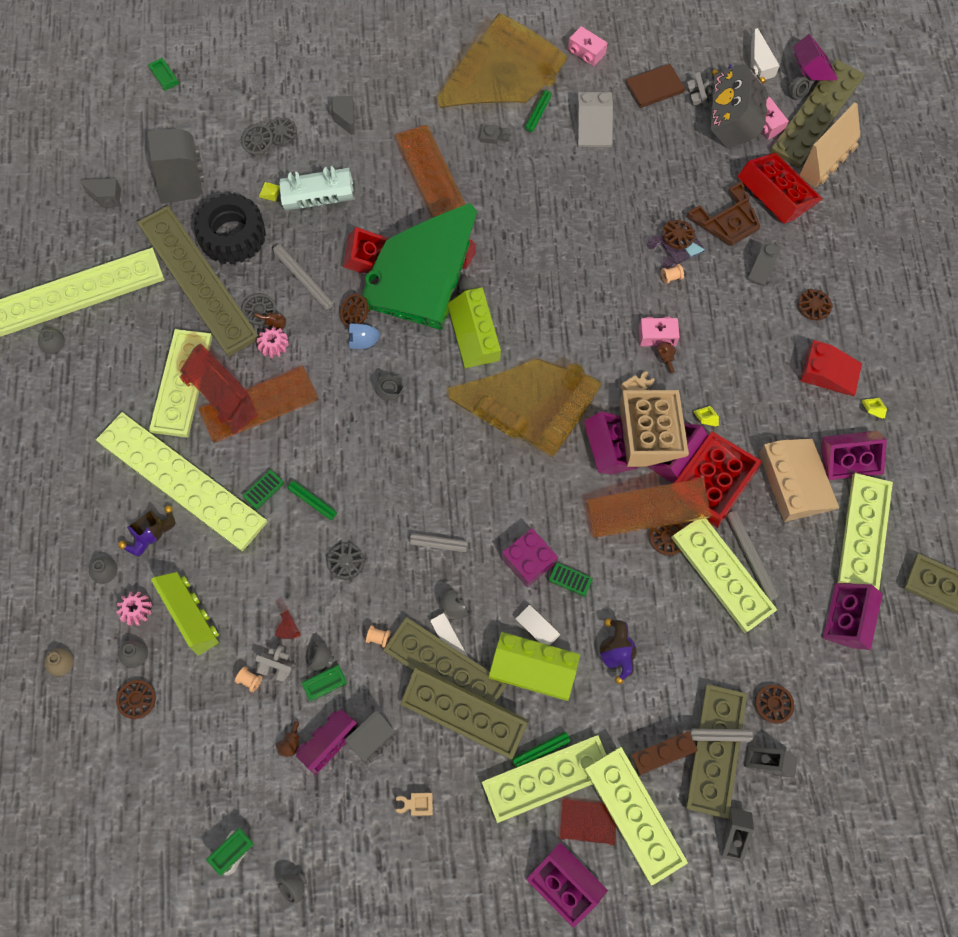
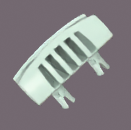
M331 166V171L325 167L323 172L299 176L298 172H295L296 176H293L290 172L288 178L280 179L281 202L286 211L355 200L352 193L354 189L350 168L335 170Z

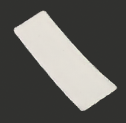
M443 613L432 619L431 623L438 637L467 656L445 614Z

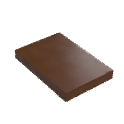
M671 64L628 78L625 82L640 108L685 92V87Z

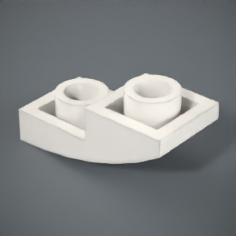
M530 605L516 618L539 643L551 645L560 636Z

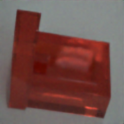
M288 610L281 613L280 615L283 620L276 630V637L280 639L300 637L301 634Z

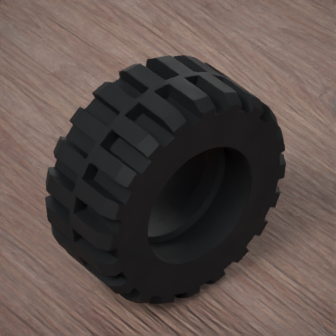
M229 193V195L220 194V197L217 198L214 196L210 198L209 202L206 201L202 205V209H198L197 216L194 218V231L201 249L206 256H210V259L214 261L219 260L222 264H226V262L236 264L238 261L242 263L247 258L251 259L255 256V252L258 253L261 250V245L265 242L266 230L260 209L251 199L246 200V197L243 195L236 196L234 193ZM237 221L245 224L244 228L236 235L223 237L215 234L217 229L227 222Z

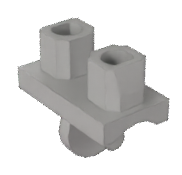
M698 72L695 73L696 78L687 83L690 93L697 90L700 91L691 94L693 105L703 103V106L707 107L709 104L706 93L709 96L713 95L714 81L706 79L703 84L701 74Z
M279 645L277 650L270 648L268 654L261 653V655H257L255 660L258 662L257 673L269 675L271 667L276 668L275 679L281 682H285L290 673L295 671L296 664L285 661L289 659L290 655L284 653L285 647Z

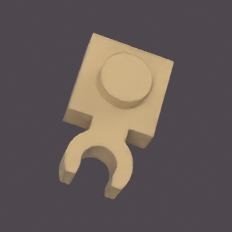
M646 371L641 374L640 378L635 375L622 383L620 388L622 390H647L648 387L652 386L655 379L646 380L645 378L648 375Z
M411 793V800H407L403 796L396 797V801H403L405 803L404 808L396 809L397 813L402 814L407 810H411V816H433V793Z

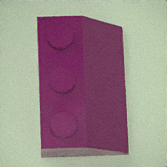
M810 33L793 46L795 51L793 55L805 77L808 75L811 80L838 79L828 56Z
M601 411L584 420L585 430L591 444L590 449L593 452L595 467L598 473L611 475L638 468L627 467L621 416Z
M684 423L688 456L647 467L666 480L675 482L709 436L702 425Z
M878 431L822 437L821 455L828 480L852 478L854 473L865 476L884 474L887 439Z
M835 583L823 639L853 649L871 650L883 594L872 584Z
M341 709L338 712H332L327 718L328 722L323 727L319 726L313 732V738L308 743L304 742L297 749L298 754L296 757L315 776L346 744L345 739L359 727Z
M561 843L547 855L526 879L573 928L598 905L608 891Z

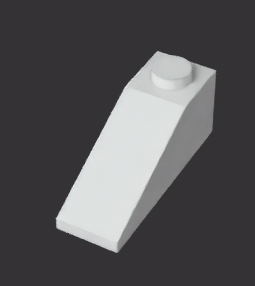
M757 28L754 30L751 39L750 69L754 68V74L758 79L765 77L767 80L776 76L780 65Z

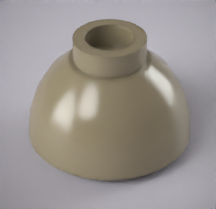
M65 648L51 650L44 660L45 669L53 676L67 674L74 664L73 654Z

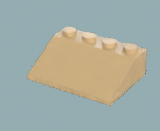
M854 102L813 145L799 176L814 188L820 183L824 184L829 177L828 174L830 172L833 174L839 167V163H843L847 159L848 153L850 151L853 153L858 147L860 125L857 103Z
M623 390L620 399V412L627 467H646L688 456L689 452L679 390Z
M813 439L780 440L763 445L759 455L784 522L839 509Z

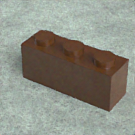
M687 731L630 755L628 759L639 777L692 755L698 750L690 732Z

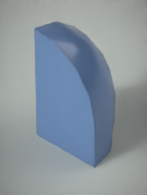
M350 324V349H366L373 346L379 340L380 332L376 328L363 324Z

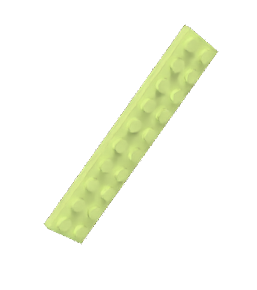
M153 248L0 299V337L164 281L165 279Z
M123 412L96 439L105 449L241 552L267 524L265 518Z

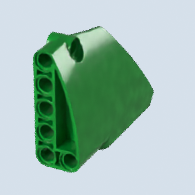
M471 203L433 217L386 240L371 272L365 278L366 284L362 296L368 300V309L443 330L449 313L448 303L452 290L456 288L470 243L469 237L477 215V211ZM373 279H379L377 284H371Z

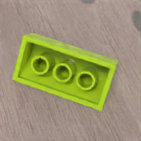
M483 287L464 291L448 303L464 368L500 361L501 349Z
M178 572L151 579L191 650L199 656L219 644L216 638L219 636V633L214 625L210 627L207 620L210 618L204 608L200 610L197 604L200 601L195 592L190 593L188 587L191 585L185 576L181 577Z
M501 632L489 679L568 701L580 654Z

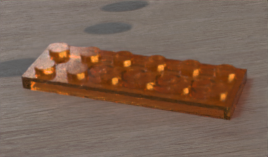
M428 125L395 135L396 141L432 218L466 205Z
M304 366L202 407L199 411L213 443H216L319 399Z
M703 478L587 499L594 538L711 518Z

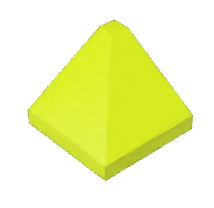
M265 182L259 198L276 202L280 193V186Z
M880 398L861 401L868 413L882 419L885 418L887 408Z
M711 406L693 411L701 424L719 426V416Z

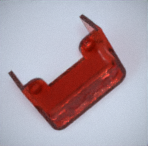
M202 344L194 347L179 371L181 374L179 378L186 386H194L211 403L218 413L216 415L218 420L222 424L226 422L231 432L235 435L257 417L251 398L242 385Z

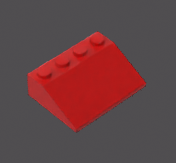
M777 153L749 160L737 176L744 186L748 187L753 192V195L765 204V207L771 210L777 216V219L784 224L795 220L823 199Z
M712 431L670 490L698 516L704 515L710 524L718 528L759 470L762 461Z

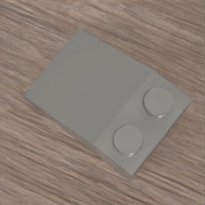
M578 92L576 104L578 147H612V92Z

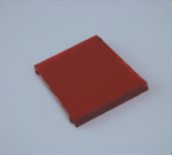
M563 799L559 838L562 840L569 839L615 845L616 824L604 804Z

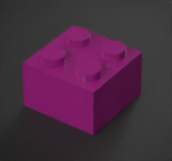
M531 528L502 552L501 559L528 588L556 565L558 556L537 532Z

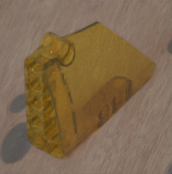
M498 13L480 41L474 42L437 97L440 108L480 103H527L542 87L552 86L556 82V75L568 58L561 50L534 31L508 16Z
M535 359L511 370L448 388L449 400L506 435L515 439L519 437L553 458L599 391L602 382L589 374H584V369L580 364L573 363L566 368Z

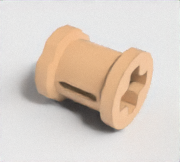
M680 264L673 268H663L661 270L662 279L665 284L676 279H684V271Z
M371 625L367 633L366 643L374 642L385 648L391 631H382Z
M244 666L237 674L235 683L243 684L253 693L259 687L263 677L260 675L256 676Z

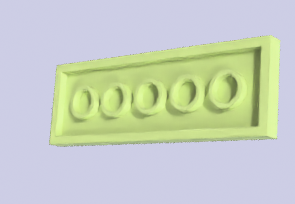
M175 329L149 429L151 433L189 437L212 342L211 334Z
M854 473L852 476L837 583L872 584L879 590L893 482Z
M704 515L671 537L744 633H747L777 611L776 607Z
M594 736L482 781L496 822L500 823L593 785L584 768L606 756L599 736Z
M622 747L617 748L584 768L651 886L688 863Z

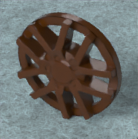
M681 219L668 221L662 230V237L670 247L685 249L694 242L695 230L687 221L684 222Z
M808 289V291L803 292L800 296L798 309L804 317L810 320L818 321L825 319L830 314L833 306L828 297L829 295L822 292L823 290Z
M351 294L342 303L340 318L347 327H350V324H362L365 319H368L367 314L370 312V309H368V300L364 296Z
M663 520L656 523L650 532V542L653 549L664 556H673L681 552L680 548L675 551L674 545H677L671 537L679 530H682L683 527L672 520ZM663 524H671V525H670V527H669L668 530H667V528H666ZM673 525L678 527L675 532L671 530ZM660 526L663 532H660L657 527ZM654 531H655L659 536L653 537ZM655 540H660L661 543L655 544L654 541H655ZM664 545V551L658 547ZM667 546L671 547V552H667Z
M133 680L121 687L116 697V705L119 712L123 716L134 720L146 717L155 707L156 694L153 687L143 680ZM138 684L134 691L131 685ZM142 684H143V685H146V687L144 688V690H143L142 692H140V688H141ZM127 687L131 691L129 695L123 692ZM150 689L152 695H145ZM124 695L127 699L120 702L121 696ZM152 698V702L145 703V699ZM128 703L129 706L123 710L121 706ZM143 706H149V708L144 712ZM136 708H140V715H136ZM132 709V715H128L127 712Z
M765 686L756 696V711L767 722L773 724L783 723L794 712L793 697L782 686ZM772 688V694L770 695L766 690ZM776 689L781 690L779 696L775 695ZM762 693L768 697L767 700L760 697ZM785 693L789 699H782L783 694ZM759 701L763 702L765 705L760 707ZM790 702V707H784V703ZM767 708L769 712L764 715L761 710ZM783 710L789 711L786 717L784 715ZM777 712H779L781 720L777 719ZM772 713L774 720L768 718L767 716Z

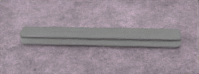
M278 244L273 248L278 258L326 310L334 306L333 301L282 245Z
M737 511L729 512L726 517L763 592L770 601L776 599L778 594Z

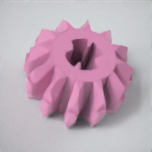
M274 326L271 330L265 328V333L260 332V338H257L258 350L265 357L269 355L272 359L274 355L280 357V352L286 353V347H289L287 334L283 333L281 328L276 330Z
M129 592L128 598L122 596L123 603H117V606L121 609L116 612L121 616L120 620L122 622L127 621L129 626H132L135 622L137 626H140V620L142 619L146 622L148 619L145 616L152 614V611L149 610L152 607V603L148 602L149 597L147 595L142 596L141 592H137L135 595L133 592ZM136 606H137V607H138L137 610H134V609H133L134 612H132V611H131L132 608H133V607L136 608Z

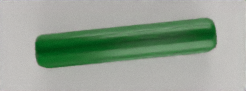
M543 91L525 125L526 131H534L551 99L552 93L550 91Z
M292 481L288 485L289 491L326 518L333 520L336 517V510L299 483Z
M563 732L513 757V764L517 768L570 743V737L566 732Z

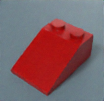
M355 227L347 237L343 267L359 273L371 272L386 240L390 238Z
M813 340L807 350L800 381L855 396L862 363L833 345Z

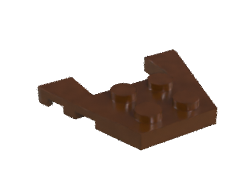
M742 181L728 190L736 204L711 218L701 205L687 212V217L730 246L760 229V223L754 209L751 208L749 196L744 191Z

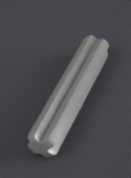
M412 533L410 536L411 545L460 552L467 551L468 542L465 540Z
M750 729L690 730L693 741L750 742L753 740V733Z

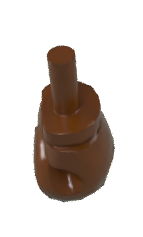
M256 312L254 314V317L265 320L264 324L268 325L270 330L273 326L276 330L280 328L283 330L286 326V318L282 314L270 312L267 313V316Z
M663 342L659 344L657 353L663 364L668 365L670 374L675 372L672 362L675 361L676 348L671 343Z
M295 721L291 733H286L284 739L276 743V749L280 756L290 757L296 754L299 735L296 732L299 722Z

